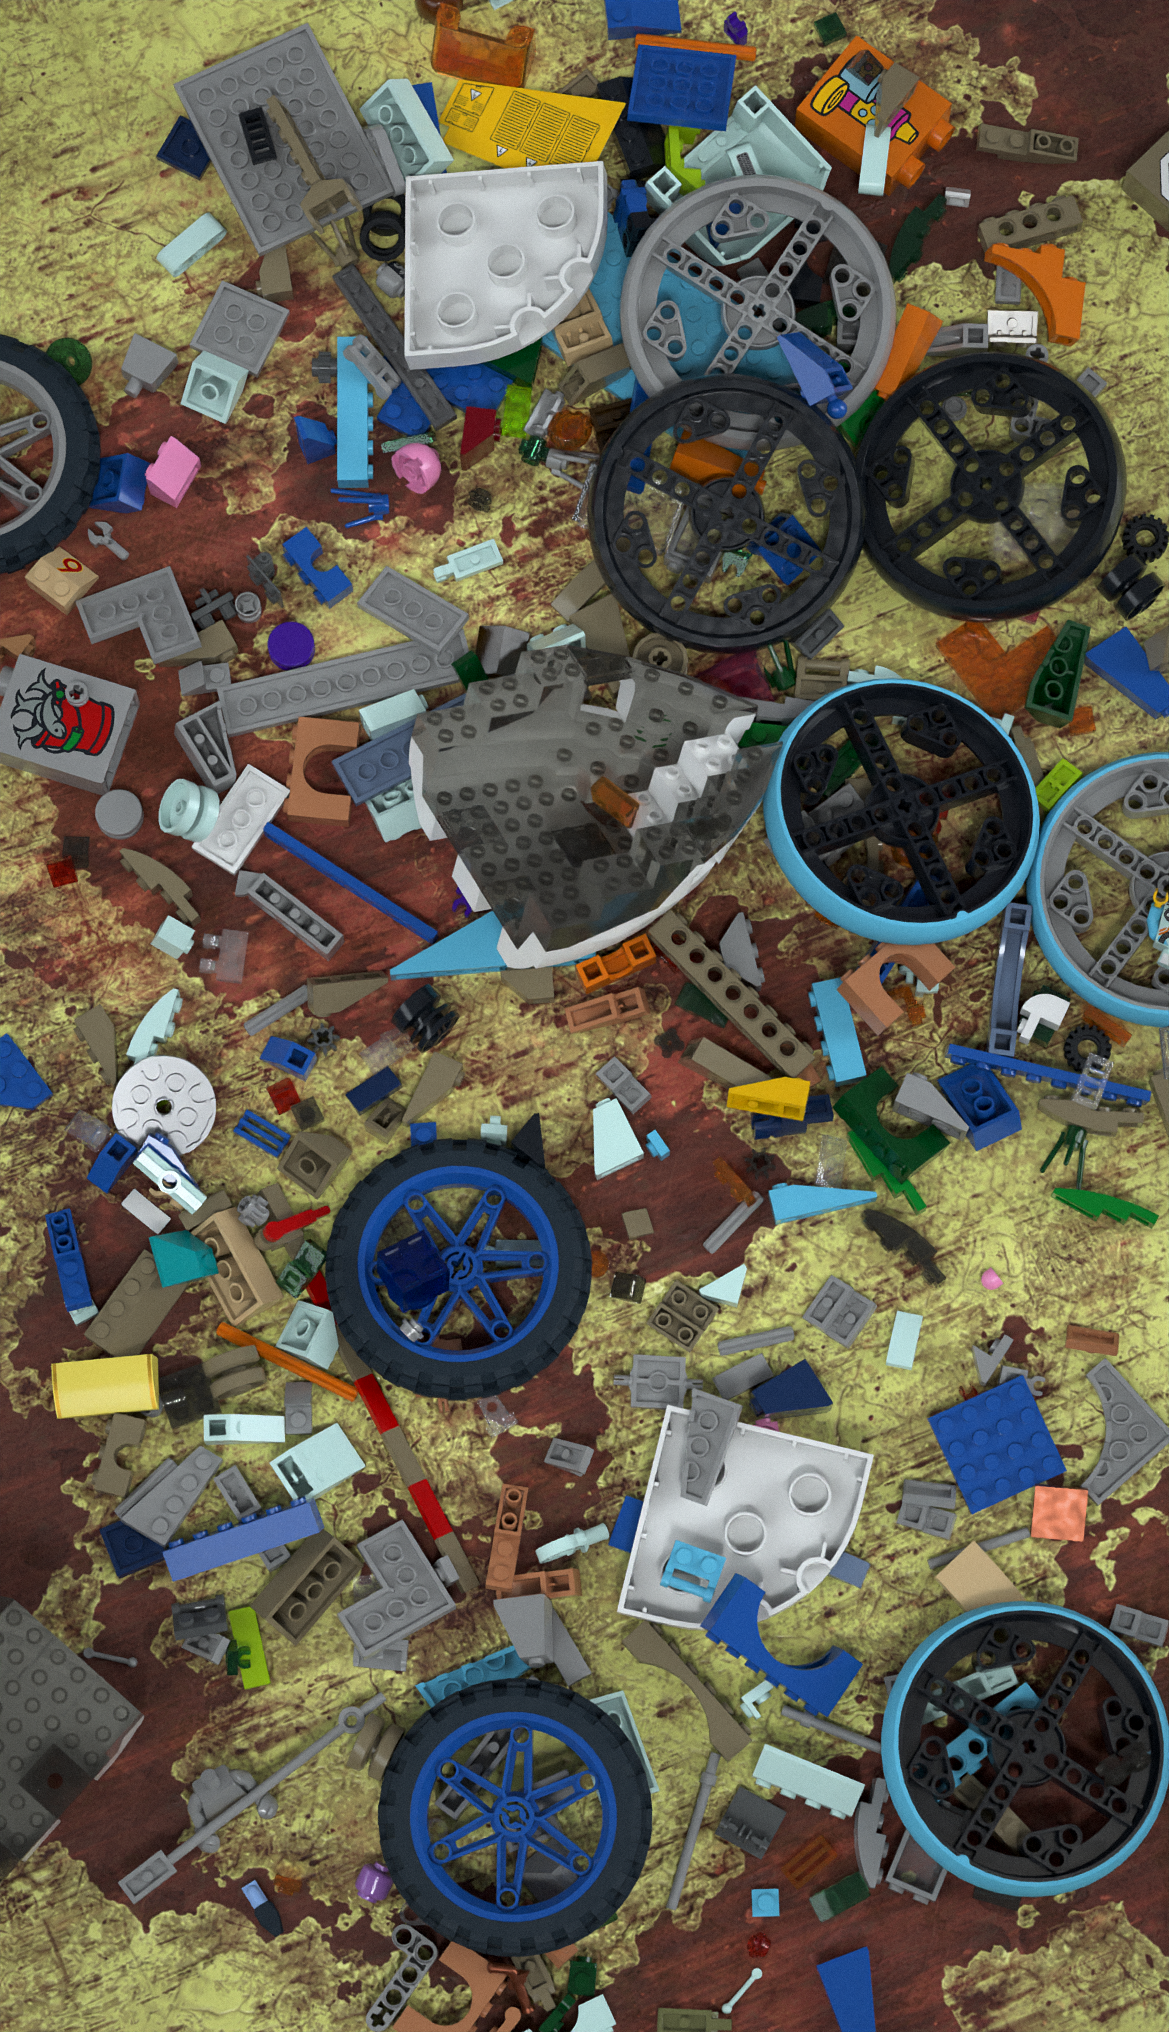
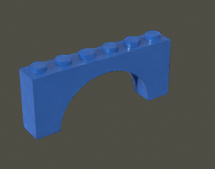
M735 1573L700 1625V1627L707 1631L705 1636L717 1645L720 1641L727 1646L725 1651L736 1659L740 1656L747 1660L744 1665L758 1674L759 1671H762L766 1674L764 1680L774 1687L778 1688L779 1685L786 1689L784 1694L795 1702L799 1699L805 1703L803 1708L814 1716L820 1713L828 1717L863 1664L835 1645L822 1657L807 1664L788 1665L778 1662L765 1648L758 1631V1609L766 1592L746 1577Z

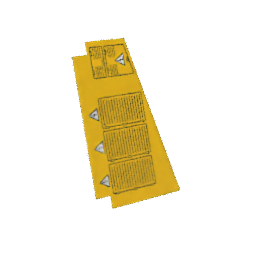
M460 79L438 122L449 127L443 138L445 144L505 169L598 161L626 103Z

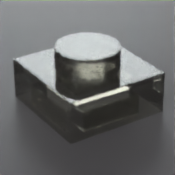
M314 1096L290 1107L301 1131L325 1121Z

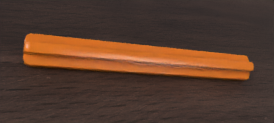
M640 33L636 34L635 37L636 48H638L639 44L732 54L736 55L737 60L755 61L757 49L755 46Z

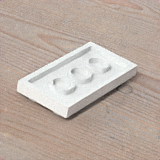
M248 764L220 804L218 818L213 830L203 841L194 842L192 849L235 876L264 834L263 828L266 823H271L284 805V799L289 797L290 790Z

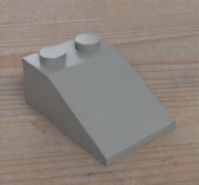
M913 1072V1074L907 1073L895 1099L892 1111L928 1127L934 1124L940 1132L964 1141L969 1126L933 1084L927 1081V1077Z

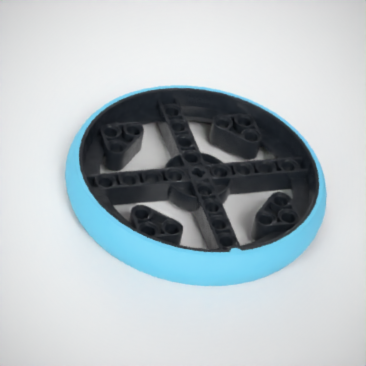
M885 678L857 682L838 688L809 705L792 721L776 744L774 750L780 749L781 751L773 757L768 765L766 775L768 773V778L772 770L773 773L763 798V816L767 836L774 856L790 884L808 904L831 922L859 936L879 942L898 945L933 944L960 937L981 927L998 915L1021 889L1032 866L1039 840V805L1030 771L1012 739L998 723L972 702L942 687L915 680ZM874 717H906L907 719L900 729V736L903 741L940 758L951 757L962 742L980 760L983 767L932 785H928L916 776L901 773ZM932 718L938 719L940 724L936 723ZM854 719L860 720L863 724H858ZM910 726L916 727L918 731H914ZM844 728L872 785L866 795L864 808L805 829L801 814V802L805 805H815L818 803L827 788L838 760L836 748L830 744L822 743L835 732ZM943 740L950 742L951 746L945 744ZM865 741L872 743L874 747L868 746ZM820 757H825L828 762L822 761ZM876 763L881 764L884 769L877 767ZM797 765L804 766L806 770H801ZM987 776L993 778L995 782H991ZM965 784L970 785L973 790L966 788ZM887 785L893 787L895 791H890ZM808 787L814 788L817 793L811 792ZM942 792L948 793L951 798L945 797ZM997 793L1002 820L995 816L985 819L975 835L965 862V870L970 876L982 878L973 887L960 895L931 835L937 827L939 813ZM920 800L927 802L928 806L923 805ZM875 816L881 817L884 822L878 821ZM852 824H857L861 830L855 829ZM987 829H991L995 835L988 833ZM908 830L915 832L917 836H912ZM829 832L836 833L838 838L831 836ZM873 836L888 846L902 848L930 906H896L904 891L899 881L859 864L852 865L840 881L818 856ZM806 840L813 841L816 846L808 844ZM997 851L1004 853L1006 857L1000 856ZM919 853H924L928 859L922 858ZM975 859L982 861L983 865H979ZM930 875L937 877L939 881L932 880ZM851 877H856L860 883H855ZM884 891L890 892L894 898L888 897ZM941 898L947 899L950 904H945ZM862 899L869 901L871 906L865 905Z
M1029 1601L1001 1602L973 1609L946 1622L931 1633L908 1658L896 1678L884 1712L881 1732L883 1772L893 1805L904 1826L918 1845L944 1869L970 1884L995 1893L1020 1897L1053 1896L1077 1890L1103 1878L1120 1866L1147 1836L1162 1807L1169 1783V1724L1164 1705L1149 1673L1126 1644L1107 1628L1076 1611L1057 1605ZM994 1631L1003 1633V1643L995 1641L993 1637ZM1031 1640L1049 1643L1068 1650L1034 1709L1018 1708L1002 1715L944 1678L945 1674L958 1661L974 1652L971 1658L973 1668L980 1673H987L1019 1666L1030 1661L1036 1653V1647ZM1017 1645L1025 1647L1027 1651L1026 1658L1017 1655ZM1075 1652H1080L1084 1655L1085 1662L1083 1665L1075 1661ZM981 1653H986L990 1656V1666H986L981 1662ZM1091 1666L1102 1675L1116 1694V1696L1108 1697L1098 1704L1097 1715L1108 1755L1115 1760H1122L1132 1755L1131 1773L1125 1793L1065 1756V1738L1057 1723ZM1062 1674H1066L1071 1678V1687L1062 1684ZM932 1683H936L941 1687V1696H935L931 1692L930 1686ZM1049 1696L1057 1699L1058 1709H1052L1048 1705ZM954 1698H960L963 1701V1711H959L954 1707ZM928 1702L988 1740V1758L996 1773L962 1831L950 1822L935 1801L950 1796L954 1792L955 1781L944 1741L938 1736H930L920 1742L922 1720ZM1107 1703H1111L1116 1707V1716L1108 1714L1106 1710ZM977 1712H981L986 1716V1725H980L976 1721ZM1131 1717L1139 1722L1138 1731L1130 1728L1129 1719ZM1036 1719L1044 1722V1732H1040L1035 1728L1034 1722ZM999 1727H1005L1009 1731L1008 1740H1004L999 1736ZM1117 1740L1125 1743V1753H1120L1116 1749ZM927 1743H933L936 1746V1756H931L927 1753ZM1025 1743L1029 1744L1028 1749L1030 1752L1028 1753L1023 1752L1025 1749L1023 1744ZM1045 1756H1049L1054 1760L1053 1769H1048L1044 1765ZM1009 1764H1013L1018 1768L1019 1774L1017 1777L1009 1775ZM914 1765L920 1766L923 1769L924 1775L922 1779H918L913 1775L912 1768ZM1068 1770L1076 1774L1077 1782L1075 1784L1067 1780L1066 1774ZM937 1780L945 1783L946 1792L944 1794L936 1790L935 1782ZM1051 1781L1109 1818V1821L1103 1828L1081 1845L1082 1832L1080 1828L1074 1824H1066L1022 1836L1017 1843V1850L1022 1857L1005 1855L984 1847L1019 1787L1035 1788ZM1091 1785L1099 1789L1100 1795L1098 1799L1090 1795L1089 1788ZM995 1787H1001L1004 1790V1800H999L995 1797ZM1113 1800H1118L1122 1804L1121 1813H1116L1113 1810ZM982 1809H986L991 1813L992 1819L990 1823H986L981 1819L980 1813ZM1065 1830L1072 1834V1844L1064 1842L1062 1834ZM969 1832L977 1835L978 1844L976 1846L968 1843L967 1835ZM1028 1839H1033L1036 1842L1037 1850L1035 1853L1027 1849L1026 1842ZM1051 1853L1059 1857L1060 1864L1058 1867L1050 1864L1049 1856Z

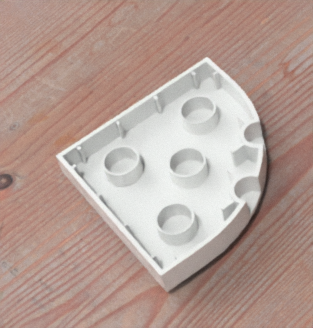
M603 161L406 176L405 359L410 370L464 366L499 359L534 343L568 316L591 285L604 253L608 224L607 173Z
M667 1405L617 1613L670 1627L706 1631L700 1625L735 1573L746 1577L766 1592L760 1602L757 1622L771 1618L790 1608L806 1597L824 1580L845 1551L858 1521L874 1455L737 1422L708 1505L704 1506L680 1497L684 1462H686V1441L689 1435L690 1410ZM676 1540L726 1558L711 1603L704 1602L703 1598L668 1586L666 1588L660 1586ZM674 1569L672 1576L705 1588L709 1584L708 1580L678 1569Z

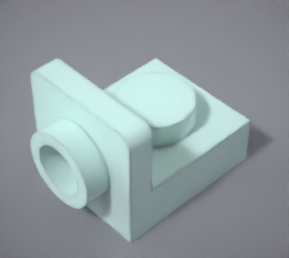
M766 1680L741 1697L743 1704L740 1705V1708L748 1719L752 1716L755 1720L761 1717L752 1703L756 1701L760 1705L771 1697L769 1691L773 1689V1686Z

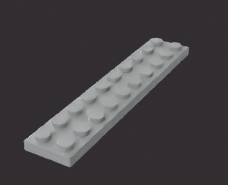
M464 629L460 630L441 656L415 641H410L217 687L228 737L296 722L299 717L313 718L380 702L413 689L418 693L460 683L451 663L469 652Z

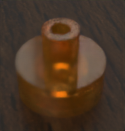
M592 1251V1278H600L607 1273L609 1261L604 1253Z

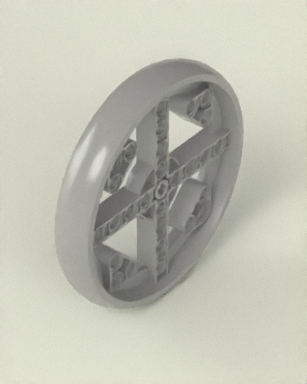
M760 174L735 176L706 184L686 194L668 207L647 229L629 261L620 296L621 335L630 366L648 397L682 381L669 361L677 362L681 360L687 349L677 304L667 300L661 302L656 308L659 286L666 269L721 304V321L729 337L704 375H710L714 370H719L723 374L734 373L749 349L767 350L780 344L777 339L779 335L800 332L816 346L825 349L828 355L838 363L844 362L849 366V372L846 375L853 389L837 397L846 403V415L841 419H833L827 413L828 403L816 405L837 427L845 422L866 401L885 370L893 346L897 314L895 291L886 259L868 228L850 209L836 198L810 184L791 178ZM733 203H738L742 206L743 211L739 214H733L729 206ZM766 212L783 214L803 222L768 277L760 275L749 276L735 282L681 247L695 232L712 223L710 229L712 239L718 243H726L763 234L769 223V217ZM753 217H759L763 220L764 225L760 228H755L751 225L750 220ZM814 223L819 227L820 232L810 234L806 226ZM719 224H724L728 227L729 232L726 235H720L716 232L715 227ZM822 236H825L836 247L847 265L839 264L835 266L829 277L837 318L844 325H852L860 317L858 337L851 357L795 321V304L788 288ZM797 244L803 245L806 253L804 255H796L793 252V246ZM675 252L680 256L681 260L678 263H670L667 260V255ZM787 265L792 269V274L788 277L782 276L779 268ZM692 266H697L701 269L702 274L699 277H692L689 275L688 269ZM837 272H844L848 276V281L845 283L838 282L835 279V274ZM712 280H719L723 288L719 291H714L710 288L709 283ZM773 286L777 288L779 295L774 298L768 297L765 289ZM858 286H866L869 290V295L866 297L859 296L856 288ZM740 294L743 296L744 302L740 305H735L731 302L730 296ZM850 306L855 310L856 315L852 318H847L843 315L842 309ZM664 308H670L674 312V317L672 319H664L660 311ZM758 308H761L763 310L762 315L764 317H754L753 309L757 311ZM776 321L783 322L786 330L784 332H776L773 329V323ZM742 328L748 329L751 332L750 339H741L738 336V331ZM651 329H656L660 332L661 337L656 341L650 340L647 337V332ZM671 343H678L682 351L679 354H672L669 352L668 346ZM728 349L735 350L738 358L734 361H729L725 358L724 352ZM798 383L784 385L800 393L801 387ZM693 403L689 407V412L692 416L699 417L703 414L704 408L699 403ZM725 410L731 422L728 430L723 434L703 440L727 448L748 451L766 418L752 413L744 414ZM716 415L712 418V425L716 429H722L726 426V420L723 416ZM773 417L769 420V427L773 431H779L782 429L783 423L776 422ZM680 426L681 428L685 429L686 431L692 434L691 429L688 426ZM786 430L775 450L795 447L803 443ZM760 440L757 442L756 448L758 451H770L771 445L767 440Z

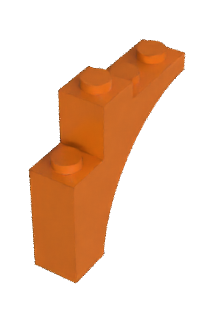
M1005 243L992 244L985 252L984 261L1011 272L1031 290L1045 316L1048 342L1070 347L1080 339L1086 283L1080 282L1074 277L1062 278L1065 249L1057 248L1054 244H1043L1033 252L1029 248H1011Z

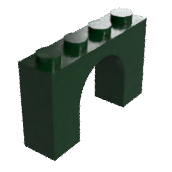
M881 1066L844 1093L832 1108L902 1185L940 1156L949 1146L950 1142L934 1124L912 1139L895 1137L883 1128L877 1117V1106L885 1101L899 1085Z

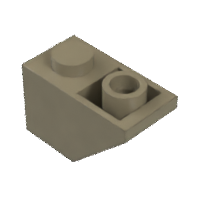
M506 967V971H500L501 982L529 1005L554 1003L552 967L537 969L535 967H531V969Z

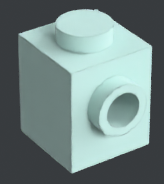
M168 915L160 925L151 945L178 959L183 952L188 954L194 944V940L191 937L195 930Z

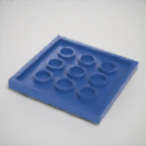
M639 44L627 121L726 132L736 55Z
M1023 1375L927 1418L971 1515L1035 1486V1484L1042 1483L1067 1471Z

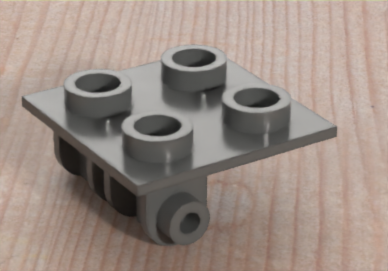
M262 552L252 560L247 555V569L250 572L248 574L250 579L256 586L261 584L266 590L264 594L273 605L278 603L283 608L281 592L270 580L275 574L272 556L267 552Z
M740 1786L714 1834L762 1859L787 1812Z

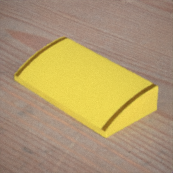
M153 1354L51 1364L54 1403L58 1419L159 1410L158 1358Z

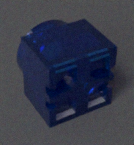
M424 1230L377 1252V1273L387 1287L390 1299L400 1307L403 1313L408 1310L424 1308L430 1305L437 1296L449 1291L450 1269L444 1260L439 1257L437 1249L433 1248L431 1240Z

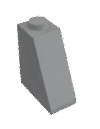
M545 1594L494 1600V1607L519 1658L532 1668H541L547 1663H553L552 1601Z

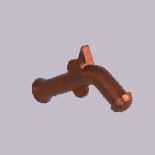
M493 1961L487 1964V1971L490 1974H504L510 1977L511 1980L508 1981L507 1986L510 1990H515L521 2004V2014L532 2013L536 2006L531 2003L524 1986L530 1970H518L513 1965Z

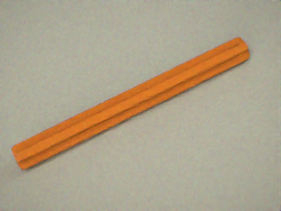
M221 1322L217 1328L216 1333L218 1336L240 1347L255 1345L260 1357L351 1402H354L359 1392L356 1387L225 1322Z

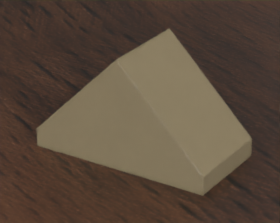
M387 1097L365 1121L366 1132L388 1145L401 1125L407 1109Z

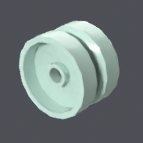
M177 779L171 783L161 800L159 808L160 828L165 833L182 836L184 839L192 842L203 841L213 830L218 818L220 800L217 792L205 786H197L194 782L185 779Z

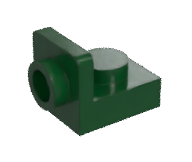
M576 1956V1961H570L567 1994L594 1996L597 1963H592V1957Z

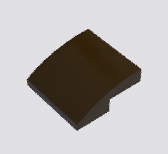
M632 398L589 409L600 454L615 429L630 413Z

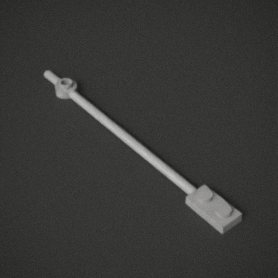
M379 1692L360 1708L347 1707L343 1709L339 1714L338 1725L167 1856L162 1850L158 1851L120 1880L118 1884L132 1903L135 1905L178 1872L173 1866L174 1863L343 1733L356 1734L360 1732L365 1724V1717L386 1701L384 1695ZM350 1716H354L357 1719V1723L353 1726L347 1724V1718Z

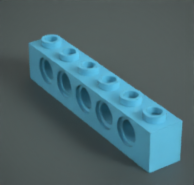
M1025 1682L992 1709L1002 1715L1009 1712L1010 1708L1034 1709L1039 1698ZM984 1715L977 1722L980 1725H986V1716ZM1000 1727V1737L1004 1740L1009 1739V1731L1005 1727ZM969 1728L946 1746L948 1757L957 1758L961 1764L959 1771L952 1770L955 1788L962 1783L959 1778L966 1772L969 1775L976 1772L983 1766L979 1761L988 1755V1740ZM970 1741H976L980 1744L981 1751L979 1754L970 1752L968 1747ZM920 1767L913 1775L918 1779H922L924 1771ZM941 1780L939 1787L936 1788L939 1793L946 1789L945 1783Z

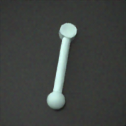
M759 1968L752 1970V1976L729 2003L723 2004V2013H731L732 2006L755 1979L761 1978L762 1971Z

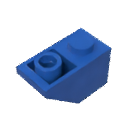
M271 1036L260 1056V1060L306 1082L317 1061V1056L315 1052L295 1042Z
M115 1133L98 1155L87 1179L108 1194L132 1164L138 1153L137 1148Z

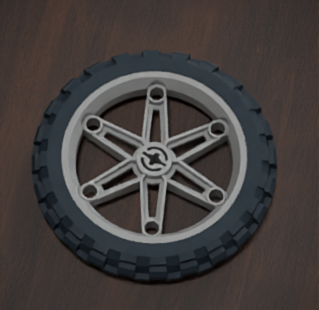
M0 334V384L21 393L39 409V412L0 425V438L24 429L28 431V434L0 448V468L22 485L17 490L0 480V492L28 507V509L13 520L0 525V574L8 573L9 575L25 569L26 565L53 552L54 547L62 540H66L76 529L78 521L83 514H86L93 499L92 495L95 486L98 483L101 447L95 416L89 401L72 375L59 362L50 358L48 353L34 345H27L20 342L17 338ZM39 421L47 422L43 428L35 427ZM52 434V468L48 480L42 489L9 463L6 458ZM36 492L39 494L35 500L27 499L30 493Z

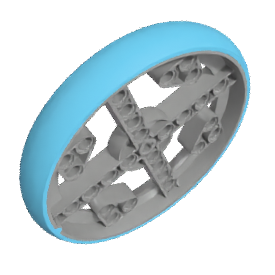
M1151 752L1118 759L1091 772L1073 785L1058 800L1039 829L1036 854L1026 878L1027 905H1032L1031 924L1035 937L1046 959L1063 982L1092 1006L1111 1016L1143 1026L1169 1028V984H1162L1158 976L1161 974L1169 976V969L1161 966L1156 970L1152 978L1154 989L1135 985L1117 976L1149 935L1147 926L1149 912L1146 906L1154 902V890L1158 888L1156 895L1158 898L1166 896L1163 889L1169 885V852H1159L1147 857L1093 819V817L1106 806L1123 797L1125 799L1122 804V811L1130 819L1169 814V804L1164 800V796L1169 795V752ZM1150 780L1155 784L1156 788L1152 790L1144 787L1143 782ZM1136 800L1140 803L1141 808L1132 809L1128 802ZM1079 825H1086L1089 827L1090 833L1082 834L1078 831L1077 827ZM1075 841L1130 880L1129 895L1136 910L1098 962L1091 957L1075 935V932H1086L1093 921V910L1086 875L1079 870H1073L1064 877L1067 858ZM1098 841H1109L1111 844V848H1101L1098 844ZM1123 854L1130 856L1132 863H1122L1119 856ZM1147 869L1152 873L1153 877L1145 879L1141 876L1140 871ZM1072 879L1078 880L1081 883V888H1071L1068 881ZM1057 899L1063 900L1066 903V908H1056L1053 901ZM1077 914L1084 915L1087 923H1077L1074 916ZM1134 924L1141 925L1144 933H1134L1131 926ZM1119 944L1126 945L1129 953L1120 954L1116 946ZM1104 964L1111 965L1114 973L1105 974L1101 970V966Z

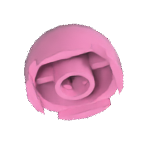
M412 442L398 449L392 456V466L399 479L404 476L410 482L405 486L415 493H425L438 481L441 474V463L439 454L434 448L420 442Z

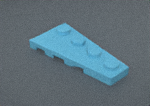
M513 1645L488 1655L477 1662L461 1666L462 1668L444 1673L433 1680L425 1683L422 1682L415 1686L432 1708L442 1699L456 1691L490 1680L518 1678L532 1667H529L519 1658Z

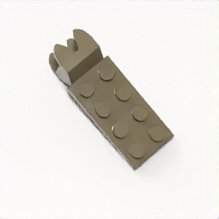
M275 95L266 99L270 107L267 109L268 115L280 128L278 133L281 139L290 147L291 151L289 153L296 165L300 166L303 171L301 172L302 178L311 187L300 203V206L314 230L317 229L320 235L325 233L319 220L330 213L336 214L338 212L337 209L348 202H351L358 212L362 211L363 207L357 195L344 179H325L288 108Z

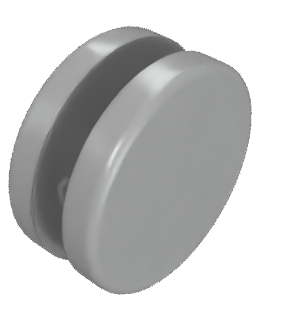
M116 789L107 792L99 799L95 809V817L99 828L105 835L113 839L123 840L134 836L140 830L144 821V812L139 799L133 793Z

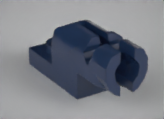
M829 1094L809 1096L804 1121L752 1113L751 1129H755L753 1133L754 1140L768 1139L770 1136L778 1138L787 1135L806 1134L807 1124L833 1121L834 1114Z

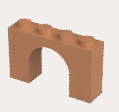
M299 717L298 724H293L292 739L296 740L295 749H290L289 764H293L292 773L287 774L286 788L290 789L289 798L284 799L283 813H287L289 821L350 827L351 796L318 792L308 785L304 776L307 764L317 754L326 751L348 753L358 748L361 732L360 722Z
M882 942L875 948L877 953L873 957L868 954L858 963L860 967L854 972L851 968L840 978L843 983L836 990L877 1035H880L904 1013L881 985L879 977L881 965L893 962L906 966L930 991L955 968L934 943L898 945Z
M451 1941L439 1960L468 1982L472 1992V2004L468 2014L456 2024L442 2026L431 2022L407 2005L392 2028L397 2032H476L478 2028L474 2024L480 2016L482 2018L487 2016L493 2007L490 2003L495 1993L499 1996L502 1994L508 1983L505 1980L508 1975L490 1974L487 1971V1964L489 1962L473 1950Z

